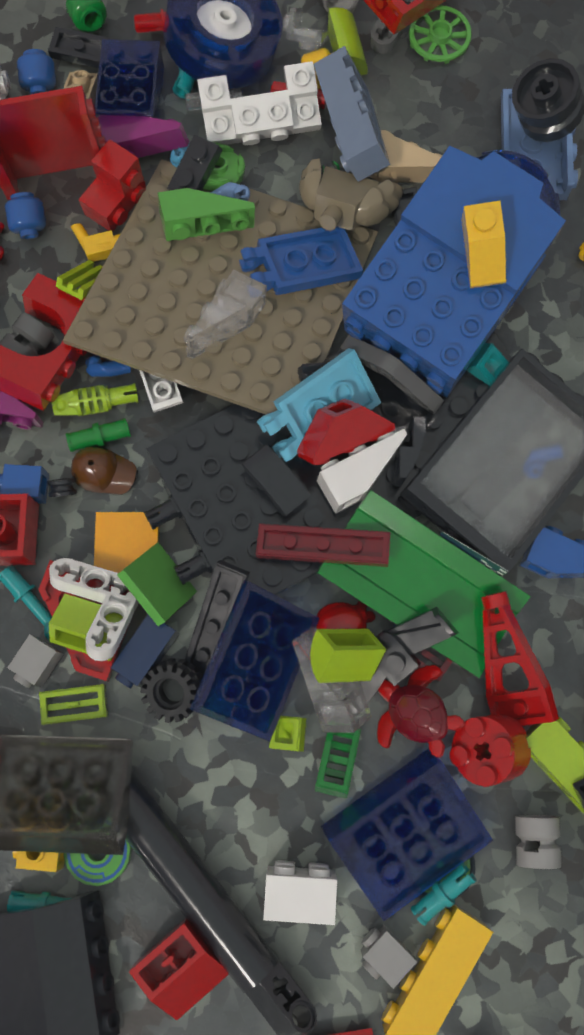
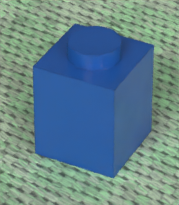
M4 464L3 474H0V494H28L37 503L46 504L49 473L42 466Z

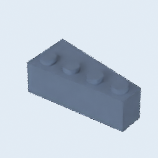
M343 46L313 65L331 117V124L337 135L335 141L343 154L340 156V161L347 173L352 172L359 182L389 166L390 161L370 91L346 47Z

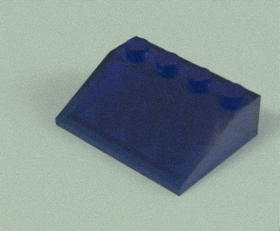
M244 580L190 710L270 742L320 618Z
M429 748L321 825L328 841L383 921L390 918L429 889L437 880H441L461 863H464L493 841L442 760L432 755Z

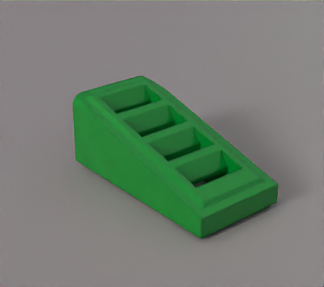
M329 722L315 785L316 792L347 798L361 729ZM333 735L351 739L352 744L332 741ZM330 749L349 753V758L329 754ZM327 762L346 766V772L328 768ZM324 776L344 780L343 785L324 781Z

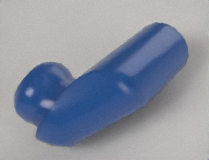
M99 356L88 357L85 361L87 366L86 372L91 377H112L131 372V367L115 361L102 362Z

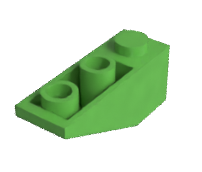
M191 188L157 192L159 214L166 241L184 240L190 237L214 235L234 230L241 231L254 227V202Z

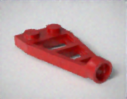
M507 591L481 597L484 607L483 633L486 698L491 715L510 716L522 726L558 720L559 715L551 686L511 610ZM495 608L499 609L498 614L495 613ZM507 630L510 633L516 647L515 654L501 656L498 653L496 633L498 631ZM515 662L522 667L529 681L527 689L509 692L504 688L502 669L505 664Z

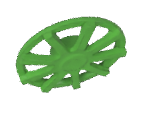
M439 5L431 11L441 10L440 19L433 22L428 13L422 16L430 29L416 25L418 19L411 23L409 27V40L411 48H414L420 56L424 57L425 61L431 60L447 64L466 53L471 41L472 31L468 20L461 12L449 6ZM445 11L457 15V18L449 23L444 20ZM462 21L464 22L466 31L452 32L455 26ZM414 32L421 33V34L428 35V36L425 37V38L416 40V39H415V36H414ZM451 38H466L463 46H461ZM431 42L432 44L427 52L420 47ZM446 44L455 49L456 52L448 54ZM437 46L441 48L442 55L432 54Z

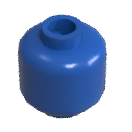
M40 49L24 51L23 55L17 60L20 87L30 92V94L53 90L56 86L53 59Z
M31 192L12 194L10 196L11 199L5 203L9 230L15 234H20L21 239L37 238L38 232L46 228V217L42 200L34 197V194Z

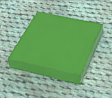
M159 542L117 574L158 627L166 622L198 592L190 581L182 585L179 576H177L173 568L177 565Z

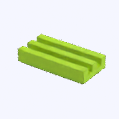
M88 260L58 276L56 287L82 300L88 295L103 266L98 265L94 267V262Z
M106 684L39 692L41 725L108 717V710L106 708L107 697L105 696ZM98 693V698L56 704L47 703V698ZM99 706V711L48 717V711Z

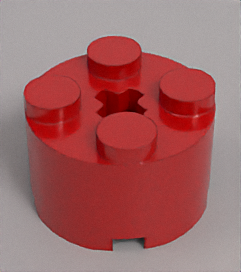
M492 714L466 720L465 726L455 732L452 749L449 754L451 762L457 767L463 777L473 784L490 787L513 780L522 775L531 759V747L528 748L527 733L518 721L507 715Z

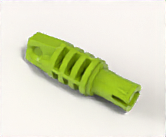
M135 383L108 388V385L105 386L103 384L74 389L60 394L51 404L55 416H85L108 412L112 409V406L139 403L137 393L125 395L137 392Z

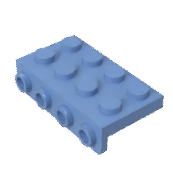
M503 89L501 93L502 157L544 183L540 199L567 200L572 188H576L578 182V171L574 170L573 164L577 156V144L573 143L576 128L572 133L560 140L550 142L533 140L525 134L520 125L518 114L512 103V89Z

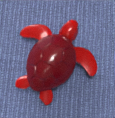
M428 665L419 668L410 676L407 686L401 688L398 684L393 686L389 680H385L378 689L379 694L389 702V710L381 716L377 728L378 742L382 747L389 748L391 746L394 732L397 729L408 740L428 743L431 754L441 758L445 751L442 739L446 736L448 729L458 731L465 726V721L460 716H447L446 707L440 696L433 690L426 688L432 681L443 674L438 666Z

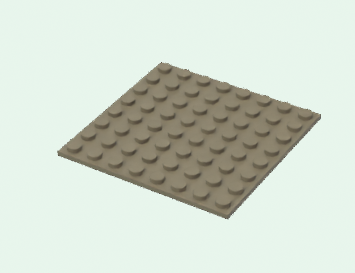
M161 159L145 188L146 190L140 197L68 329L63 343L263 414L275 412L277 408L273 401L301 382L297 373L298 368L302 364L319 363L327 359L343 320L342 303L359 279L276 295L272 288L261 296H252L248 287L252 283L250 274L266 272L264 264H261L253 271L243 272L239 264V260L243 259L240 252L241 249L257 247L258 239L321 228L319 221L314 218V210L249 188L250 197L248 201L254 202L255 206L253 228L190 237L184 240L166 241L159 214L157 192L169 191L167 187L177 167L173 166L171 162ZM203 189V190H202V191H204V192H209V193L212 192V191L206 190V189ZM358 225L354 230H346V233L362 269H364L378 231Z

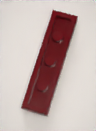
M259 523L256 557L388 567L391 532Z

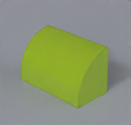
M329 8L328 35L333 52L345 46L360 75L368 74V66L353 14L344 8Z
M64 594L49 622L50 643L87 654L86 635L101 604ZM113 612L107 614L104 618L109 622L115 623L121 621L123 617L121 614ZM104 632L101 642L96 644L97 647L107 643V633Z
M317 629L310 651L314 676L318 683L371 681L386 648L369 629Z

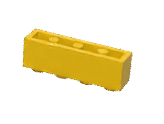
M455 904L451 908H444L440 912L435 922L437 927L435 934L431 940L426 938L417 954L420 960L414 970H410L401 980L399 988L402 991L396 1002L391 1000L382 1014L381 1020L384 1021L382 1026L385 1035L437 1034L493 934V931L486 924Z

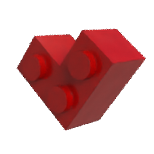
M109 139L91 160L97 178L78 200L87 217L108 231L112 230L113 232L117 226H121L126 221L128 213L138 203L143 192L146 190V184L138 157Z

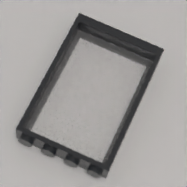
M522 348L508 361L399 495L444 533L508 571L506 574H508L584 476V396L573 392L564 384L563 379L559 375L547 370L540 364L539 359L534 354L526 352Z

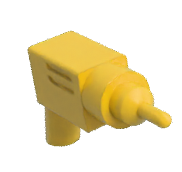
M76 223L71 226L72 231L86 253L87 259L93 262L107 259L120 234L113 235L112 230L89 236L82 224Z

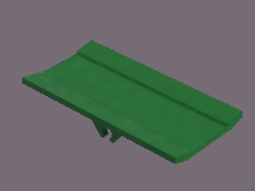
M369 490L344 529L391 532L388 567L322 562L317 573L396 625L438 607L459 633L431 647L474 676L480 678L485 669L484 607L481 597L507 591L511 610L516 617L531 596L372 490ZM495 608V613H496V614L499 613V609H498V608ZM501 630L496 633L497 645L507 630Z

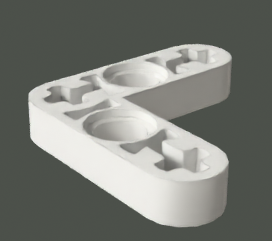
M69 558L57 559L49 568L50 583L54 588L102 603L86 635V652L90 658L97 661L110 659L116 653L139 602L131 592H128L126 595L120 594L124 593L128 588L117 576V572ZM65 572H69V573H70V574L66 573V574L64 575V577H60V576H59V575H63ZM91 579H99L104 584L99 588H91L86 583ZM115 612L121 614L123 618L119 622L112 623L104 617L109 613ZM104 632L107 633V643L97 647L96 644L101 642Z

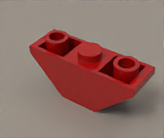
M345 398L317 410L297 449L298 457L313 465H322L328 463L332 457L341 453L353 452L355 448L366 442L378 441V437L396 430L395 424L368 408Z

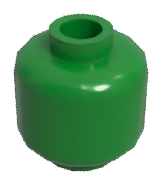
M66 0L67 13L76 28L82 32H95L105 23L107 11L102 0Z

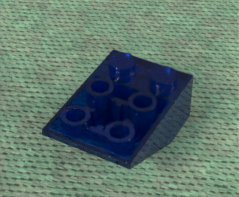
M102 39L95 98L96 115L154 117L162 91L164 72L160 41Z

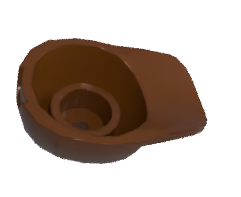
M87 447L75 454L71 464L72 478H76V484L87 491L123 495L132 488L136 479L137 468L133 462L109 449Z

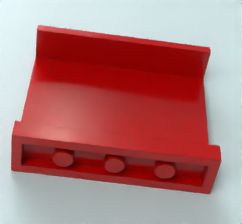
M82 85L0 100V187L7 200L11 199L10 196L12 194L19 193L17 179L92 166L91 160L104 146L106 140L105 136H102L99 118L96 117L93 99H86Z

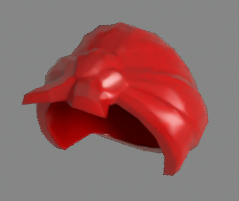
M358 601L356 605L345 602L327 604L318 611L314 619L313 636L317 629H367L366 623L375 620V614L372 611H366L367 605L361 601Z

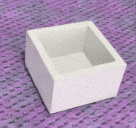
M275 861V865L268 866L263 920L335 925L337 896L335 870H330L329 864L309 863L308 868L295 867V862Z

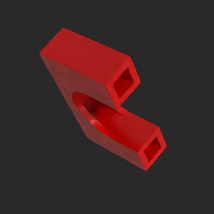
M37 273L22 294L25 313L57 327L65 337L85 298L80 300L56 287L57 281ZM62 341L50 353L41 356H26L0 345V391L44 411L49 402L53 403L57 399L61 384L65 378L69 379L72 376L80 355L84 356L87 351L64 344Z

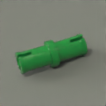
M126 418L102 425L94 423L90 428L65 433L70 452L94 445L103 447L106 442L131 437Z

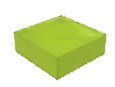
M272 715L269 748L304 752L306 718Z

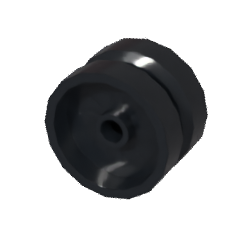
M549 58L537 61L527 67L516 79L512 89V103L518 114L520 125L527 136L535 141L542 142L560 140L572 133L580 124L584 115V95L579 75L573 65L563 59Z

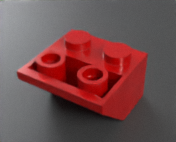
M186 918L139 958L129 970L130 975L148 999L175 1020L181 1018L229 975Z

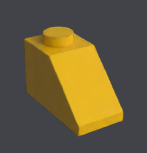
M501 201L464 206L461 221L470 289L506 283L505 231Z

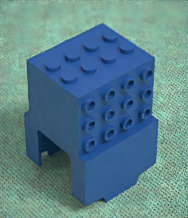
M449 146L401 214V220L343 301L344 330L350 336L388 352L399 359L433 391L447 399L546 257L545 252L566 222L564 218L539 198L544 183L495 151L480 160ZM501 201L505 231L506 283L470 289L461 221L463 208L468 205Z

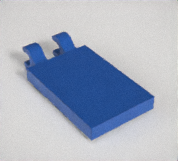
M338 226L331 231L321 227L258 239L257 247H246L240 251L243 259L239 260V264L243 272L253 271L261 264H264L266 272L250 274L252 283L248 287L251 295L254 297L261 296L272 288L276 295L360 279L363 274L362 266L346 230Z

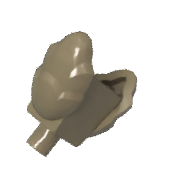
M312 159L307 164V167L301 173L299 183L300 196L304 204L309 209L314 210V218L319 221L323 229L328 231L334 230L336 226L346 230H354L358 225L372 226L379 224L397 208L404 193L403 188L399 184L391 182L389 179L380 184L378 181L368 178L358 182L353 174L328 166L325 167L322 175L320 159Z

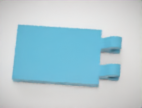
M348 348L273 401L277 410L262 416L257 420V423L262 432L265 433L267 431L271 436L285 425L287 426L292 437L281 440L272 447L273 451L287 462L296 456L297 449L318 409L346 398L372 410L381 401L355 349Z

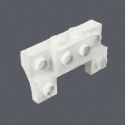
M313 61L284 66L287 90L230 99L226 75L197 79L207 140L224 145L243 142V145H254L259 143L260 139L271 138L273 141H280L288 138V135L320 130L322 123Z

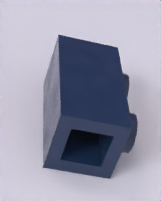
M147 614L111 666L118 673L115 679L130 689L134 684L138 687L145 685V683H142L144 677L161 662L179 633L165 623L158 627Z

